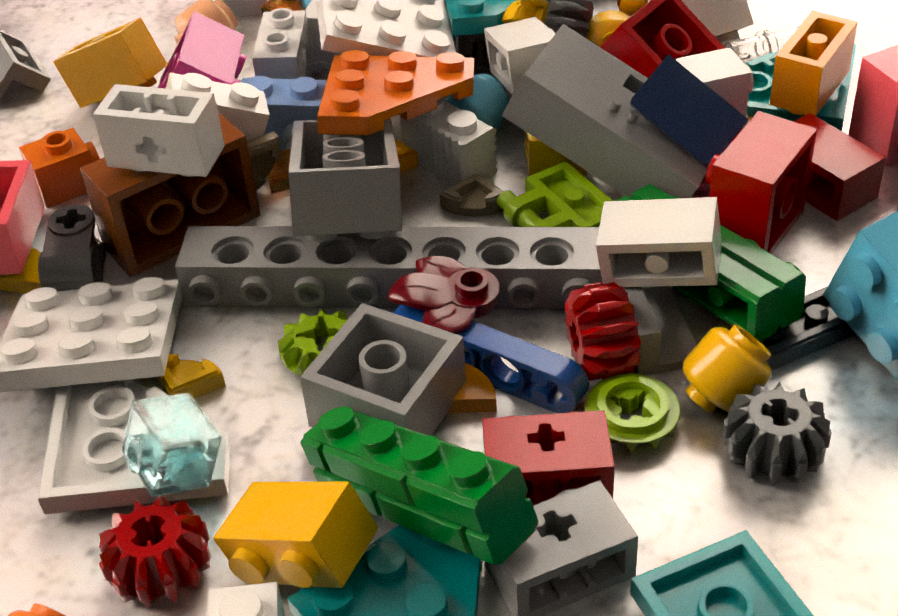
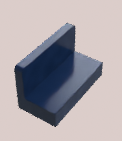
M669 54L630 100V106L705 167H708L715 154H721L749 120Z

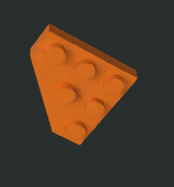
M350 50L341 55H334L317 114L318 134L371 135L384 130V120L401 114V118L409 120L437 109V100L452 94V98L457 100L473 95L474 58H464L463 55L454 52L441 53L436 57H417L416 54L407 51L394 52L389 56H371L361 50Z

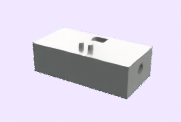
M565 24L560 27L524 74L502 114L510 122L630 198L632 192L648 184L657 187L670 196L691 198L700 186L708 168L699 163L630 106L631 98L648 78Z

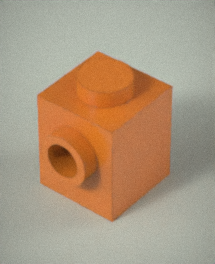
M74 128L48 133L40 140L19 147L23 160H31L41 198L46 208L87 193L80 168L100 158L91 141L84 143Z

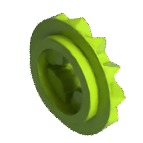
M321 308L318 315L310 317L300 313L298 323L284 325L283 338L278 340L279 355L284 366L291 372L301 376L321 352L318 349V345L315 344L318 341V337L328 336L326 344H323L324 349L349 319L345 311L340 310L333 315H328Z
M627 373L608 377L597 383L590 390L585 401V412L605 410L611 445L617 442L625 443L630 452L638 444L643 443L656 449L662 437L674 436L678 420H680V403L676 394L660 380L647 375ZM643 404L642 417L634 415L629 420L622 419V412L630 414L635 409L638 410Z

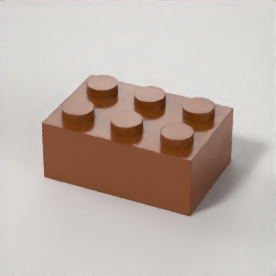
M218 112L225 146L206 177H186L180 174L152 171L138 172L132 169L107 167L105 157L80 168L104 248L129 277L178 255L188 226H239L261 215L246 135L221 113Z

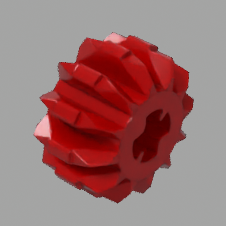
M597 282L583 285L581 289L572 290L564 305L566 312L564 321L568 333L567 339L571 346V356L583 368L588 376V380H604L614 375L633 372L641 358L639 351L641 340L638 335L639 323L635 319L634 305L629 302L628 293L615 282L607 284Z
M161 494L153 505L144 506L135 499L133 512L130 514L113 513L112 529L99 533V548L101 550L99 566L105 581H109L110 585L114 586L116 594L121 596L124 602L138 597L140 602L149 609L158 597L166 596L176 604L178 590L181 587L198 589L199 572L210 568L211 553L208 545L210 537L204 521H201L200 515H194L193 509L188 506L186 500L171 505Z

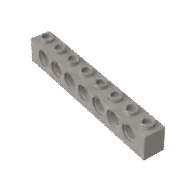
M188 226L175 265L184 305L189 307L358 308L364 303L376 308H398L401 304L390 302L388 300V292L402 276L417 272V259L429 256L450 257L462 263L466 268H482L494 274L500 283V296L493 309H565L564 305L572 290L581 289L583 285L602 282L603 284L596 250L599 227H402V231H391L388 237L381 239H365L360 237L359 233L337 234V238L330 241L313 242L306 240L305 236H293L292 226Z

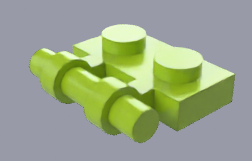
M564 161L526 177V193L516 196L511 190L503 191L497 198V205L504 211V218L513 227H599L604 201L613 200L567 161ZM545 211L550 216L542 220L537 214Z

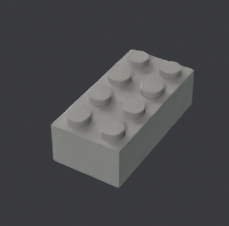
M391 118L384 120V130L371 135L318 134L317 120L294 121L288 172L293 236H305V239L309 241L324 242L337 238V234L359 233V236L365 239H381L388 237L391 231H402L400 165Z

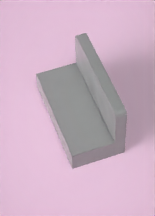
M0 29V100L12 80L43 93L51 78L28 42Z
M655 286L644 289L642 287H623L628 293L629 302L634 305L635 319L639 323L638 335L641 340L639 347L641 358L638 366L634 368L635 374L651 375L683 369L684 359L695 348L697 343L669 286Z

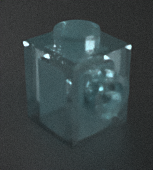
M190 393L133 400L131 403L122 451L125 454L130 471L137 473L151 496L156 497L209 487L222 437Z

